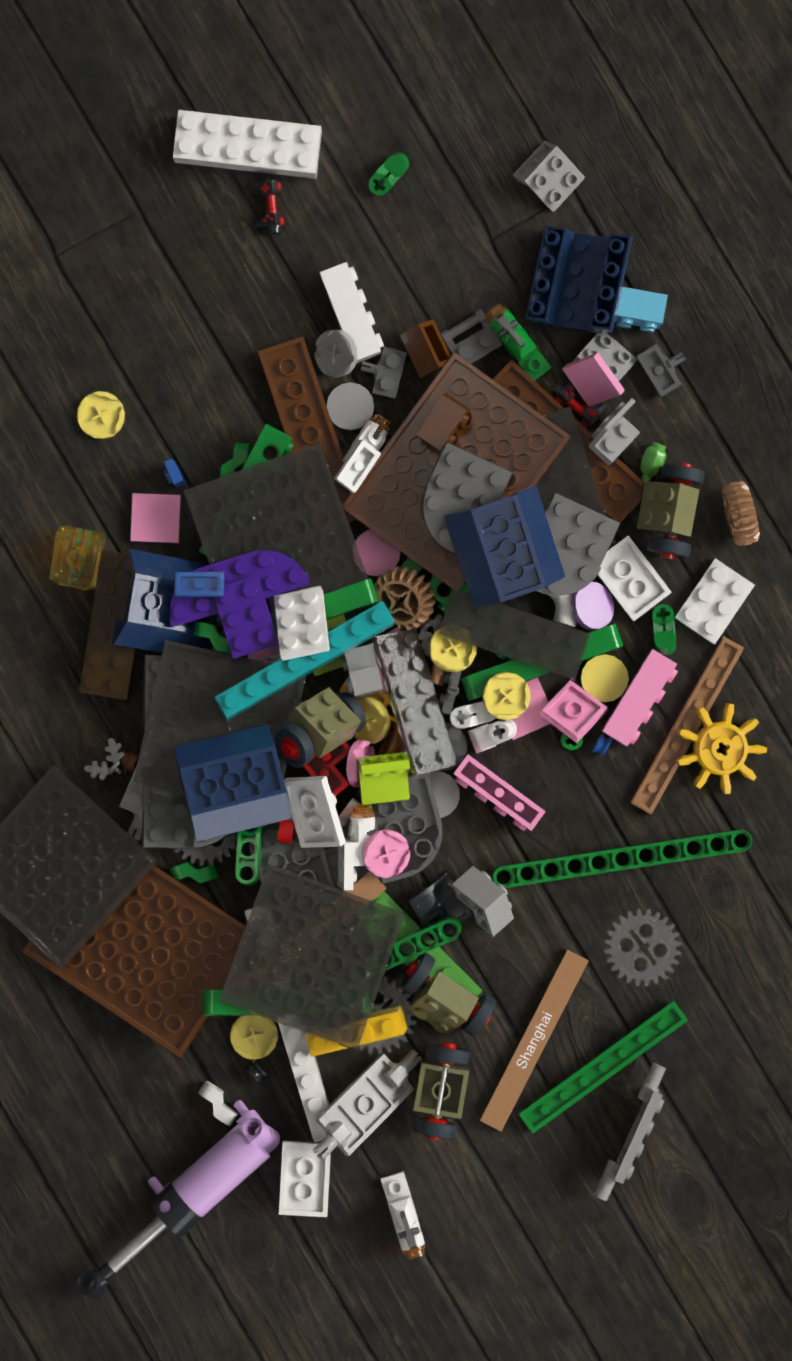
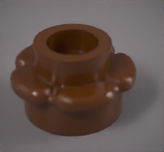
M136 750L125 753L122 759L125 772L131 771L134 773L141 757L140 754H137Z

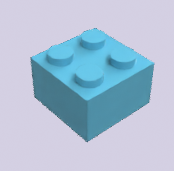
M622 287L615 318L617 326L623 328H631V325L640 326V330L645 332H654L655 329L659 330L663 324L668 295Z

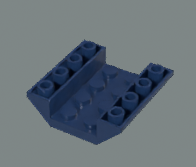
M545 226L525 319L563 329L599 334L612 332L633 237L610 233L609 237L573 233L567 228Z
M536 485L512 492L513 495L471 509L465 508L444 516L474 608L501 603L545 588L566 577Z
M127 549L124 573L131 574L124 621H115L112 644L182 657L203 656L211 640L193 635L196 621L216 625L218 614L171 628L169 611L175 589V572H193L211 564Z
M268 724L173 747L191 814L196 842L292 819L276 747Z

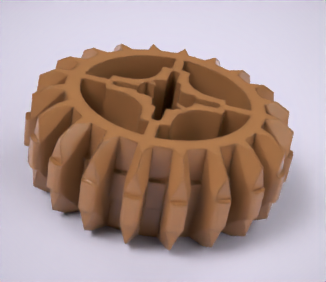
M735 481L724 485L722 489L724 512L735 544L746 546L757 542L759 539L757 515L747 484L744 481Z
M399 566L393 570H386L383 575L377 578V582L374 584L379 602L372 606L383 601L395 621L392 627L397 624L399 630L404 627L407 630H411L413 627H420L422 623L429 619V615L433 613L434 608L432 606L436 601L432 598L435 591L428 589L431 582L425 583L423 581L424 575L418 577L416 575L417 569L410 573L408 566L402 570ZM407 594V597L400 603L399 601Z

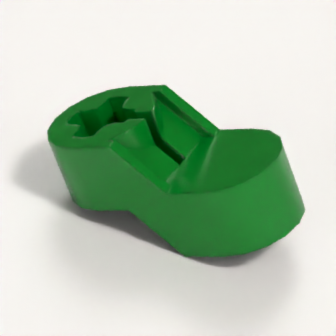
M394 153L369 180V189L373 194L384 195L403 176L409 167L407 156L403 153Z
M235 443L233 459L221 466L219 485L233 487L236 470L243 467L248 459L250 444Z
M662 604L655 607L652 613L654 642L658 653L670 655L676 649L674 612L670 606Z
M196 621L193 635L208 638L211 640L215 648L214 650L231 654L227 639L221 636L216 625Z
M189 862L169 868L170 875L174 879L179 880L189 876L197 881L198 884L219 877L215 864L197 869Z

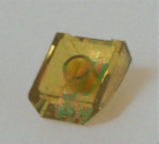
M60 526L56 532L49 579L59 585L83 590L96 588L106 535L99 531L72 526Z

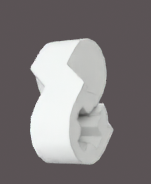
M483 701L455 708L450 715L451 723L457 728L472 727L496 719L486 709Z
M205 1081L198 1093L213 1103L214 1117L231 1126L238 1113L224 1104V1092L209 1081Z

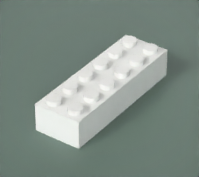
M178 110L173 159L175 163L316 179L322 129L321 126Z

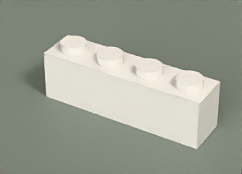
M347 262L320 272L340 328L354 340L357 348L356 364L380 355V348L384 347L380 334H374L372 325L375 324L371 311L366 312L363 303L367 301L363 290H357L354 281L358 280L354 267L349 268Z

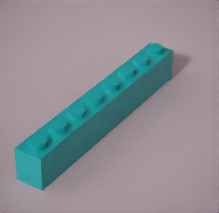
M382 601L329 631L330 651L284 661L280 659L217 695L214 701L225 720L228 721L392 627L395 621Z

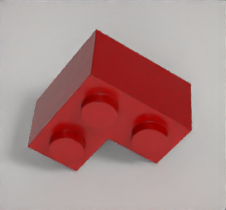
M345 742L321 758L314 754L313 759L303 767L312 777L326 776L331 793L336 796L350 785L335 765L349 754L351 747Z

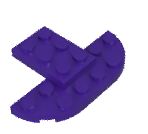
M270 550L253 551L201 567L193 572H224V597H175L173 594L169 611L171 628L219 614L233 659L279 645L265 599L310 585L309 579L304 570L293 559L282 553Z

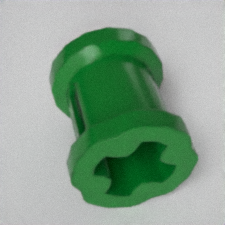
M562 733L560 739L561 745L568 750L578 749L583 742L582 737L575 746L566 744L565 740L568 739V736Z

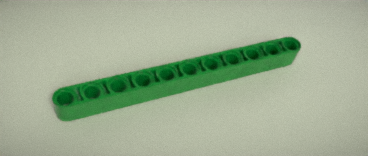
M731 830L503 865L494 870L492 879L495 884H498L499 882L496 879L497 873L501 870L508 871L510 879L507 883L501 885L509 888L746 851L751 847L752 837L747 831ZM738 834H743L746 837V843L743 847H737L734 843V838ZM716 837L720 838L723 842L722 848L718 851H714L710 846L711 840ZM691 841H696L699 845V850L696 854L691 855L687 852V845ZM666 845H673L675 848V855L671 858H666L663 855V849ZM644 848H648L652 853L651 859L647 862H643L639 858V853ZM620 852H625L628 856V861L625 865H618L615 861L616 855ZM595 856H602L604 858V866L600 869H595L592 866V859ZM573 859H577L581 863V868L576 873L568 870V863ZM548 863H554L557 866V872L554 876H547L544 873V867ZM527 866L533 869L534 875L531 879L524 880L521 878L520 871L523 867Z

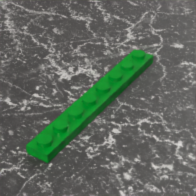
M671 1001L518 1114L530 1131L535 1133L687 1022V1018L677 1004Z

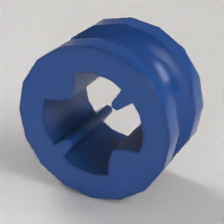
M601 733L592 750L593 753L599 752L601 757L605 755L613 739L611 737L606 738L603 733Z

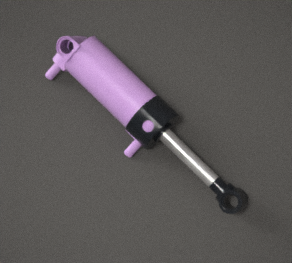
M242 1100L236 1101L234 1107L242 1117L236 1121L238 1124L177 1179L171 1181L164 1188L156 1177H151L148 1180L149 1185L157 1194L150 1200V1204L158 1216L100 1268L95 1267L91 1271L86 1270L80 1273L76 1280L78 1291L94 1299L101 1298L107 1292L108 1284L110 1283L109 1279L167 1227L179 1237L185 1235L203 1219L207 1212L270 1157L269 1153L279 1144V1133L265 1124L255 1110L249 1111ZM94 1280V1286L89 1289L90 1283Z

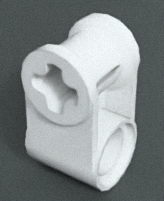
M502 719L468 731L476 754L512 739L517 733L515 722ZM504 728L505 733H501L500 729Z

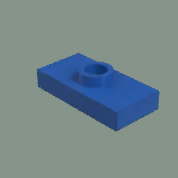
M174 459L165 461L167 469L163 471L168 483L173 482L176 488L184 486L185 481Z
M175 572L174 596L224 597V572Z

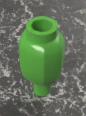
M652 442V445L646 448L640 465L643 473L641 480L644 483L645 481H651L652 477L660 473L667 456L665 452L666 446Z

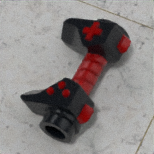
M265 180L259 184L251 185L249 187L251 194L265 196L267 201V212L254 221L253 227L257 229L265 228L268 235L280 234L284 218L281 214H277L275 199L276 195L280 193V182L278 180Z
M570 381L567 385H563L560 382L551 392L554 395V399L560 405L567 404L580 416L579 422L589 429L599 419V415L605 409V405L598 403L585 409L574 398L577 389Z

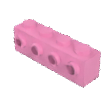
M650 650L601 732L624 746H628L629 743L634 744L641 733L637 731L642 722L646 724L653 713L650 710L653 703H659L666 691L662 690L667 681L671 683L678 671L675 667L677 664L657 651Z
M468 754L453 773L457 776L455 779L457 783L465 789L468 785L476 790L474 793L476 797L484 803L490 800L495 804L493 808L503 817L507 814L515 819L513 824L523 831L526 828L532 831L546 812Z

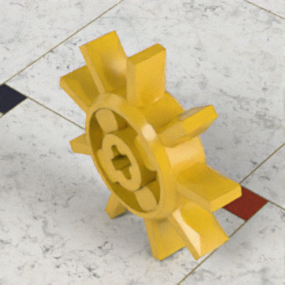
M726 703L721 722H712L708 712L703 707L697 708L698 717L704 726L698 734H694L687 729H678L677 734L682 738L694 742L693 753L676 759L677 764L688 765L697 761L702 767L693 785L700 789L706 783L709 775L713 773L720 777L722 793L730 794L729 774L736 770H739L745 778L754 781L756 775L744 764L747 754L767 753V748L758 744L748 745L745 735L757 726L758 720L751 718L738 728L731 724L734 713L733 704ZM719 744L725 745V747L722 748L723 753L716 751V749L719 748Z

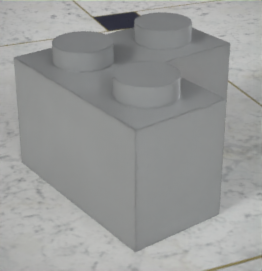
M372 644L353 648L345 653V657H341L344 672L349 670L350 678L346 679L349 693L355 694L356 699L384 692Z
M472 866L452 884L456 897L473 910L477 924L493 937L514 919L511 911L512 905L507 898V890L500 883L495 884L485 871L482 870L480 872Z

